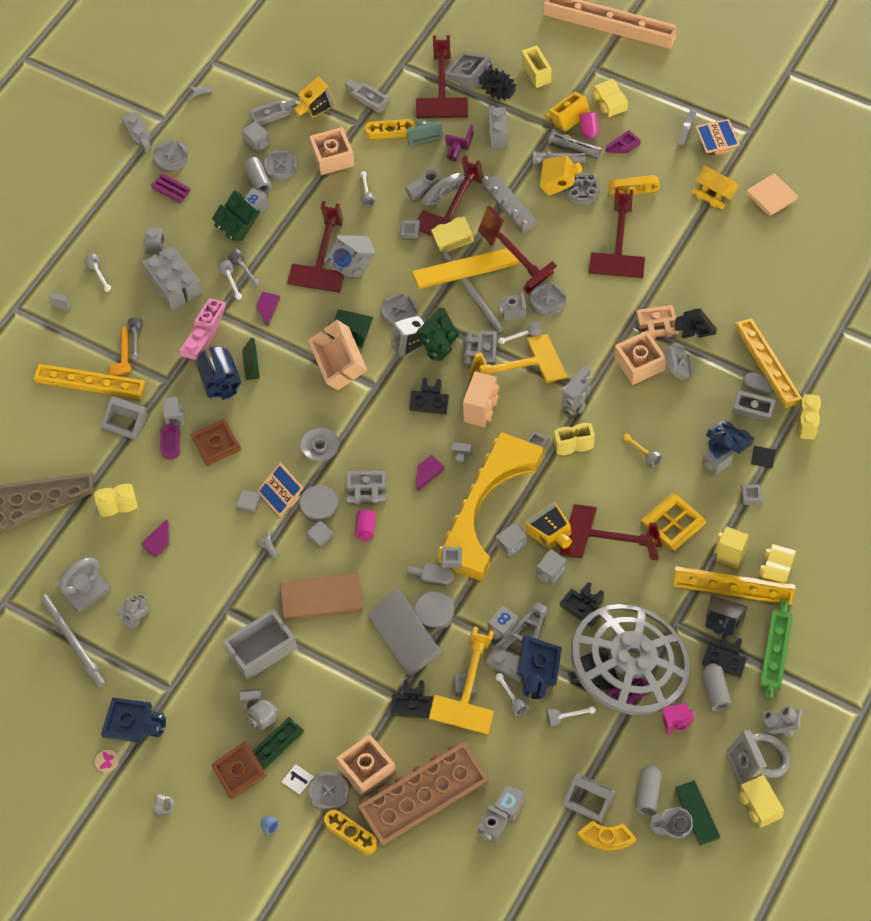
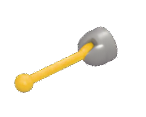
M629 434L623 435L624 441H629L646 454V462L650 466L656 467L661 462L663 456L655 450L648 452L632 440Z

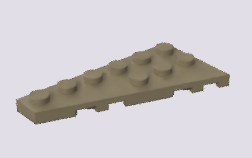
M93 473L1 484L0 533L94 493Z

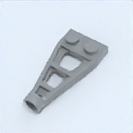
M536 602L531 611L504 639L502 638L495 645L485 661V665L521 683L523 677L516 675L519 658L508 653L506 650L515 641L522 643L523 636L519 635V633L526 625L535 629L532 637L539 639L544 618L549 612L548 608Z

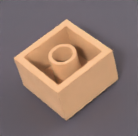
M343 127L309 136L311 151L321 175L354 166L353 151Z
M648 331L615 345L614 358L632 385L665 371V355Z
M474 372L463 400L465 423L485 428L487 422H491L493 406H497L499 401L497 377Z
M370 734L336 758L338 769L362 798L396 774L395 763Z

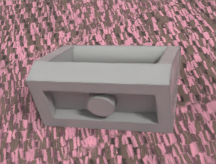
M112 396L108 403L101 428L136 440L149 418L145 407ZM114 414L136 420L133 431L110 424Z
M577 774L574 776L562 806L601 824L617 791L581 774ZM578 786L606 799L600 814L571 801Z

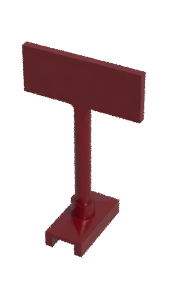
M433 35L434 59H438V98H416V118L468 117V97H445V59H451L450 35H446V40H436V35Z
M464 155L461 162L465 178L445 216L441 217L422 210L417 219L420 220V232L433 236L431 229H434L437 225L451 222V218L469 183H472V181L482 183L484 176L479 160L473 164L469 162L468 156Z
M615 188L614 210L619 213L615 254L591 252L589 274L643 278L645 257L622 255L625 218L627 212H632L633 189H630L629 194L619 193V188Z
M322 201L320 208L326 226L316 265L312 267L292 263L287 284L340 293L344 275L339 271L322 267L332 227L335 225L342 226L344 219L340 204L336 203L335 208L327 207L325 201Z
M489 205L485 210L478 232L491 246L495 244L498 238L528 270V274L532 278L526 282L523 290L529 294L536 286L540 285L554 273L553 270L557 265L551 261L541 270L536 265H533L501 233L500 230L504 220Z
M574 504L569 520L571 528L569 538L572 542L565 549L561 547L559 553L561 556L582 559L588 538L596 537L639 543L640 546L647 547L651 560H659L656 547H662L663 543L657 523H649L646 535L641 534L640 536L595 530L591 528L597 507Z

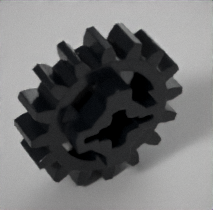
M489 68V70L485 69L479 78V84L483 85L481 88L486 90V94H490L492 98L495 96L498 100L502 98L506 101L516 91V84L513 83L514 79H510V75L505 74L503 70L499 72L498 68L495 70Z

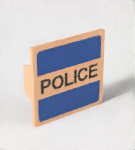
M729 119L695 126L706 154L712 152L715 155L728 153L730 148L740 146Z
M279 463L257 492L261 494L262 498L281 517L288 508L293 507L300 498L299 494L304 487Z

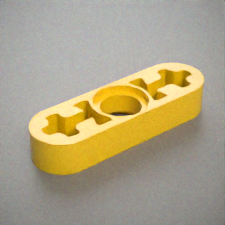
M409 119L373 121L365 125V135L369 139L408 137L406 127H415V123ZM393 127L394 130L388 132L386 131V128Z
M655 175L616 179L609 182L608 189L611 196H615V188H619V193L629 194L630 189H633V194L650 193L660 188L659 178Z
M330 810L325 814V826L332 833L363 854L369 855L376 851L377 840L372 833L338 810ZM337 817L338 823L342 825L341 830L337 823L333 822L330 824V818L335 819ZM347 828H355L357 830L356 834L353 837L346 836L345 830ZM360 835L365 842L371 840L372 846L367 845L364 847L363 841L359 839Z

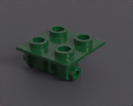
M338 309L334 321L338 320L348 326L356 345L363 347L373 317Z

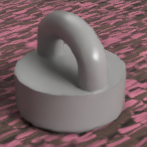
M159 793L156 798L154 814L168 815L174 809V801L171 797ZM165 801L169 802L168 809H164Z

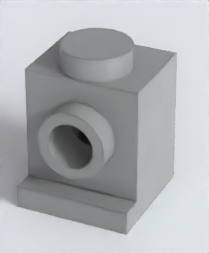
M149 227L147 234L144 235V244H146L145 254L159 255V252L164 250L166 238L163 228Z
M524 292L516 296L502 297V302L499 303L500 314L503 313L504 321L526 318Z
M173 396L163 399L166 425H186L183 404H179V398Z
M489 805L487 812L477 827L479 836L487 842L493 841L496 843L508 823V814ZM491 822V823H493V824H495V825L490 826V825H488V823Z

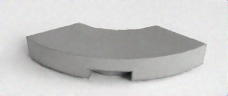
M690 109L677 144L682 146L685 144L697 113L696 110Z
M457 173L444 178L426 193L421 202L424 206L438 205L443 197L451 192L458 191L465 176L462 173Z

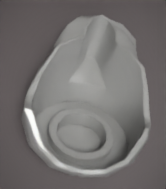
M681 807L667 809L651 817L649 828L655 835H667L674 839H682L688 836L693 828L692 817L687 810Z

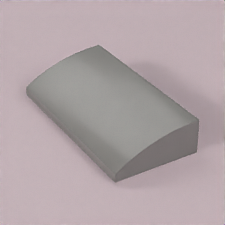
M397 588L385 596L368 614L409 677H412L443 654Z

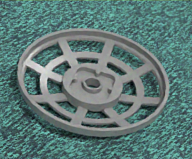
M622 604L599 608L590 613L580 623L572 639L571 660L580 683L597 701L617 712L629 715H649L660 712L663 708L671 706L680 697L687 685L690 665L685 645L676 631L664 619L646 609ZM607 611H632L637 613V618L620 617L614 619ZM600 615L606 621L598 629L594 637L582 636L584 628L595 616ZM645 616L659 623L671 635L664 636L656 627L645 621ZM619 623H635V632H624ZM609 627L617 634L613 641L600 639ZM644 627L654 632L659 638L651 641L643 635ZM676 642L684 659V670L674 665V654L669 643ZM580 643L592 645V657L596 667L588 672H585L581 663ZM665 646L668 661L658 657L656 648ZM598 647L609 649L608 655L610 660L604 663L601 662ZM629 651L635 652L638 658L631 657ZM656 665L666 669V673L659 681H656L652 674V670ZM614 667L619 673L624 675L623 682L614 678L607 670ZM672 673L683 678L678 689L669 698L665 699L660 688L669 680ZM601 674L610 684L621 689L618 701L603 693L593 684L591 679ZM643 677L646 678L649 684L648 686L641 687L631 685L633 678ZM629 692L637 694L653 692L657 703L638 706L626 704Z

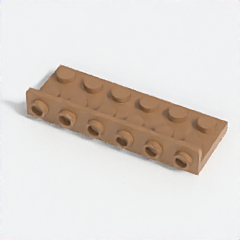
M465 741L461 744L458 742L447 748L448 752L443 755L441 753L434 755L430 758L431 762L425 766L423 763L412 769L413 773L410 775H401L395 779L396 783L392 786L385 785L377 790L378 794L372 798L369 795L359 801L360 805H358L357 810L363 815L381 847L489 781Z

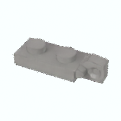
M349 79L345 83V90L353 98L378 113L390 103L389 97L364 82L357 84Z
M295 99L287 102L278 100L249 110V115L252 122L256 121L261 126L294 113V107L297 106Z
M138 111L123 116L122 121L135 145L141 144L145 152L152 150L149 142L152 140L151 135Z

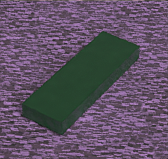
M290 717L252 751L263 770L304 733V730Z
M695 780L675 787V792L683 809L687 810L692 817V829L699 845L701 846L720 839L718 830Z

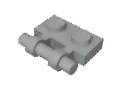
M478 331V337H473L472 332H466V337L463 340V345L465 346V351L463 352L464 366L470 367L474 355L477 353L483 354L487 365H496L497 331ZM478 346V351H472V347Z
M385 470L347 472V492H355V495L347 496V503L361 505V503L372 502V504H378V502H386V494L378 495V491H386ZM372 491V495H361V492Z

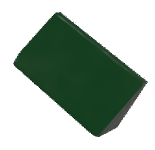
M250 338L242 350L246 380L259 379L260 377L255 339Z

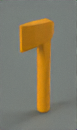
M127 327L121 328V363L109 365V375L122 376L129 374L131 371V365L128 363Z

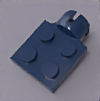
M720 421L708 429L706 434L710 438L708 441L709 449L712 453L717 451V456H723L730 451L740 454L753 444L755 438L750 436L749 432L733 427L734 425L728 421Z
M527 635L522 638L516 675L523 677L522 692L524 696L529 697V692H532L531 699H542L547 695L548 685L553 687L557 684L562 647Z
M112 697L101 735L103 738L142 743L145 736L160 737L163 735L164 730H160V728L166 727V717L162 712L152 711L153 706L150 702Z

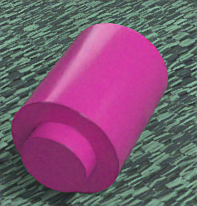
M596 112L579 114L582 136L585 135L586 138L596 137V134L599 133Z
M361 510L356 514L355 537L360 541H369L374 537L376 520L374 512Z

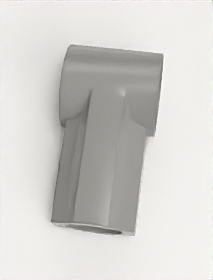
M428 169L421 178L405 186V191L409 198L415 200L427 193L439 182L438 172L434 169Z

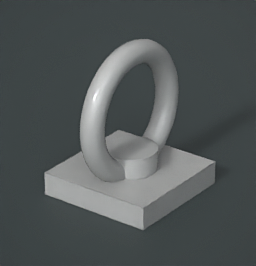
M87 557L76 561L64 571L60 580L55 583L59 591L78 613H81L111 591L109 585L98 574L99 562L95 558Z
M751 730L743 731L726 751L740 784L755 779L759 775H764L767 778L780 777L787 772L790 766V755L786 746L778 738L767 733L752 735ZM766 741L778 749L782 757V763L779 768L774 770L766 769L767 765L756 742Z

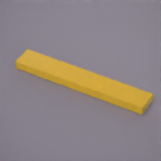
M506 248L412 271V277L417 288L422 289L519 265L520 261Z
M753 319L735 322V329L784 408L801 404L802 397Z
M38 364L33 378L35 383L140 400L146 387L144 380Z
M677 566L673 581V587L779 604L780 600H784L783 604L787 600L789 602L788 605H792L795 585Z

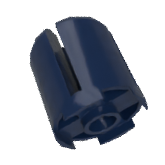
M223 346L210 347L209 350L212 358H209L208 352L203 350L196 359V367L206 395L210 399H212L211 397H221L222 400H225L237 394L236 390L240 384L242 385L229 350Z

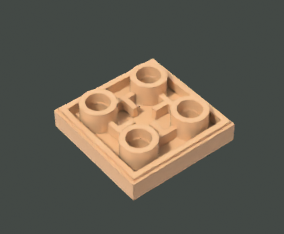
M775 173L749 188L746 193L768 216L794 202L798 197Z

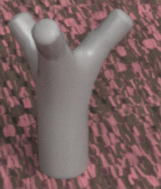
M190 85L189 89L193 93L186 101L189 102L192 98L201 94L212 93L211 86L197 88Z
M268 531L267 535H263L265 542H256V545L264 547L271 558L276 559L279 555L271 542V532Z

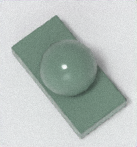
M420 120L415 124V127L407 128L409 145L412 146L443 138L441 121L429 123L426 120Z

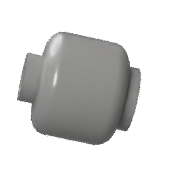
M262 699L248 709L247 721L252 728L256 727L259 730H264L277 720L278 709L272 701Z

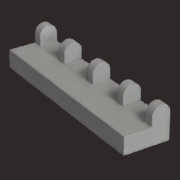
M497 175L491 178L483 177L482 188L522 233L537 225V220Z

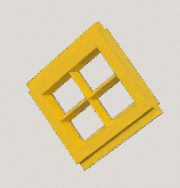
M671 493L640 520L648 530L649 523L656 522L664 515L670 523L661 531L659 530L662 543L674 552L707 524L703 516L675 493ZM677 504L684 511L675 519H672L666 512ZM687 513L694 520L687 527L683 528L677 521ZM674 524L681 532L671 540L664 532Z

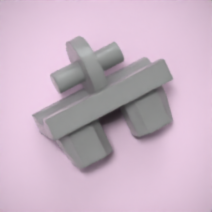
M136 594L134 598H127L124 606L117 609L116 615H123L122 621L127 628H135L139 625L140 618L149 614L150 608L146 607L147 597Z
M790 706L783 707L778 714H775L772 710L765 711L763 715V721L766 724L764 732L771 735L783 732L786 737H792L794 730L801 727L800 718L803 712L801 709L793 710Z

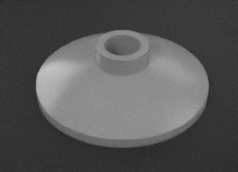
M325 428L312 429L301 440V450L304 456L316 462L332 458L339 448V441L335 433Z

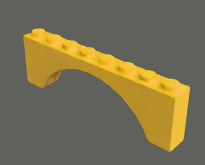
M502 432L499 438L494 439L492 451L487 453L484 460L485 465L483 469H479L476 477L477 481L469 489L468 499L463 500L461 512L455 516L454 526L451 531L448 530L445 536L446 542L444 546H440L438 549L439 565L442 563V547H462V568L451 569L478 581H483L490 567V556L480 545L475 533L474 522L478 508L486 495L501 482L520 474L536 473L544 456V447Z

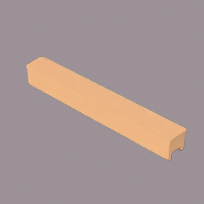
M547 0L544 2L543 15L668 49H671L676 38V25L583 0Z

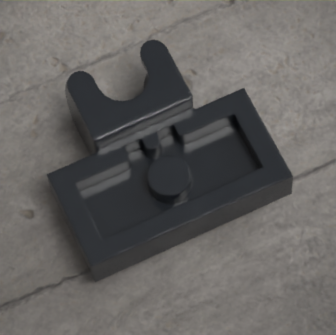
M701 308L683 312L682 316H678L675 319V330H682V338L693 337L695 333L699 338L715 335L717 332V328Z
M423 378L421 392H411L409 410L447 415L449 394H441L442 381L437 379L436 384L430 387L428 386L427 378Z
M588 582L580 591V594L571 588L561 600L560 607L583 621L590 613L601 608L599 605L604 599V592L600 590L597 594H591L592 584ZM595 616L587 625L593 627L601 616Z
M723 634L719 647L708 645L702 665L717 664L722 667L724 673L741 678L747 662V657L739 655L743 641L741 638H738L734 645H729L727 643L728 635Z
M408 679L404 680L403 694H392L391 716L429 718L433 696H424L425 683L423 680L419 681V685L415 689L410 688Z

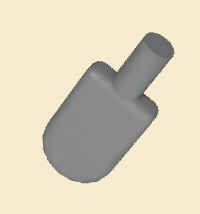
M751 372L746 374L743 379L744 386L749 390L765 395H771L772 391H774L764 375Z
M425 563L423 568L408 566L407 574L421 576V581L424 583L444 586L451 584L454 580V572L451 568H442L441 565Z

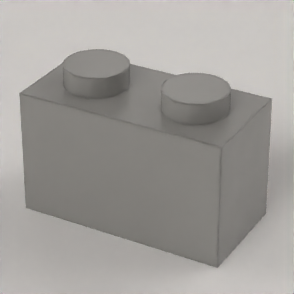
M506 107L488 108L490 147L506 148L508 147Z
M738 390L732 413L769 422L776 400Z

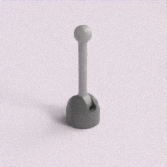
M239 249L232 251L228 259L234 265H240L252 280V284L258 286L259 280L255 279L243 264V253Z
M137 317L128 319V328L133 332V354L131 356L133 360L139 358L137 354V332H140L143 327V320Z

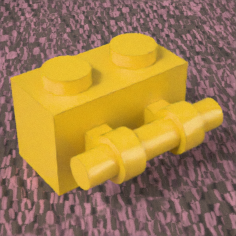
M574 92L549 109L545 117L547 120L552 119L555 128L566 132L580 122L579 114L588 113L590 109L586 97Z
M704 165L696 179L703 187L702 189L694 187L692 194L696 195L701 201L709 202L710 206L718 207L722 210L725 207V203L721 201L722 197L724 196L731 200L739 184ZM709 189L716 192L714 197L707 194Z

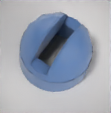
M268 816L262 819L261 828L268 835H272L278 829L279 821L274 817Z

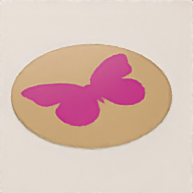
M103 750L95 758L96 768L104 773L113 771L119 764V756L113 750Z

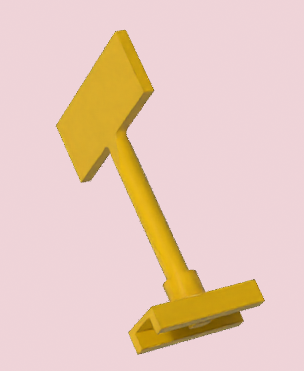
M548 334L527 338L529 347L534 355L533 358L491 366L490 364L487 365L482 353L475 354L468 376L469 379H472L474 372L492 375L495 372L538 365L546 384L567 380L568 377Z
M474 626L467 645L472 646L471 651L473 653L461 701L434 695L429 719L488 735L494 711L469 704V699L480 655L484 649L488 648L494 632L490 631L487 636L478 634V627Z

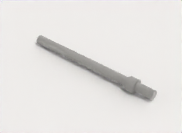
M447 251L441 253L446 263L456 261L455 259L453 260ZM467 278L459 279L498 333L504 330L503 326Z
M43 595L41 597L42 602L86 667L85 671L89 677L94 679L98 687H103L106 682L100 675L99 668L95 663H92L49 596Z

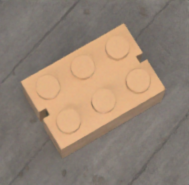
M336 320L324 328L325 332L333 336L334 339L320 331L308 341L326 384L336 390H340L351 382L350 378L356 379L366 372L367 368L349 327Z

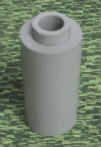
M255 157L247 159L244 163V169L253 188L263 191L265 194L269 193L272 185L260 160Z
M709 664L702 671L711 709L716 712L727 710L732 704L723 669L717 664Z
M648 765L646 768L641 769L636 802V811L645 815L657 813L662 772L656 766Z

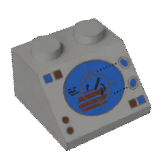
M337 235L324 257V262L344 276L362 277L375 255V251L370 238L367 236Z

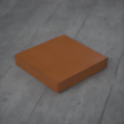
M225 419L190 434L192 441L207 466L241 450V446Z
M246 741L211 764L231 799H234L267 776Z

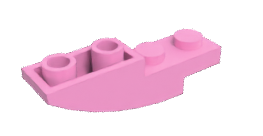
M211 298L207 300L194 321L195 327L180 349V356L196 360L203 350L207 351L222 319L226 302Z

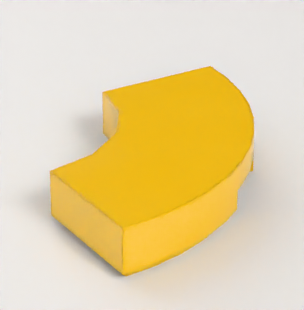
M592 820L577 832V836L583 842L602 850L622 849L637 841V838L623 823L616 827H604Z

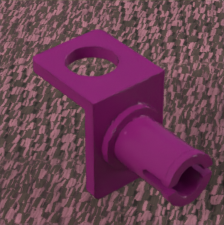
M470 124L466 138L445 135L446 145L450 146L447 159L452 161V157H454L453 161H457L461 148L469 150L474 135L473 125Z

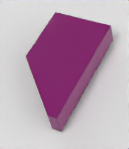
M628 130L607 145L605 151L607 153H629L641 144V140Z
M262 291L256 308L262 316L265 325L269 326L280 301V296Z
M432 454L417 466L416 487L418 491L445 470V466Z
M165 520L141 543V546L155 558L169 545L168 520Z

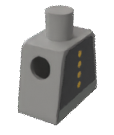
M418 316L393 323L390 345L399 358L424 346L416 332L424 324Z

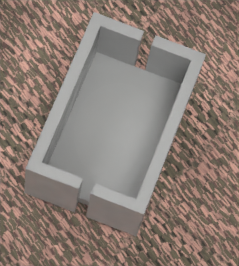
M173 245L159 252L158 257L155 254L142 261L146 277L171 311L186 303L183 289H185L188 301L203 294L200 280Z
M274 609L223 640L225 652L233 663L237 665L238 670L246 681L297 650L295 637L287 626H284L283 621Z

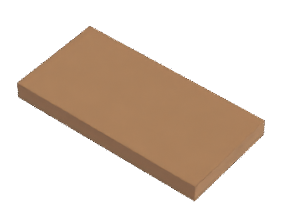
M359 573L280 583L284 621L363 611Z

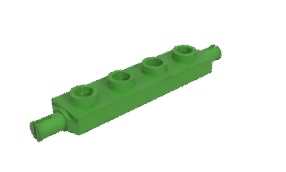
M780 600L779 610L772 611L760 682V686L766 688L765 700H768L770 693L769 701L773 700L774 690H780L793 616L787 612L789 603L787 600H785L784 607V600Z

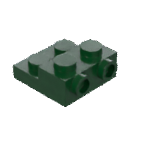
M233 191L226 204H220L212 220L215 222L214 226L227 232L225 234L227 238L233 241L235 239L243 241L261 211L238 191Z
M441 307L416 331L420 342L427 351L428 357L437 361H442L451 352L452 347L450 345L459 337L445 308Z

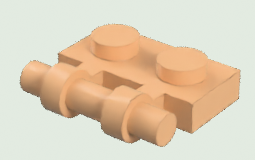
M673 305L636 310L639 328H647L653 339L662 336L668 338L679 334L675 327L671 328V325L675 324L676 319ZM664 326V329L654 330V327Z

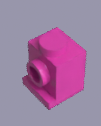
M687 703L666 707L662 710V720L667 735H670L672 730L675 729L677 731L684 730L690 726L691 722L695 721L693 711L688 709Z

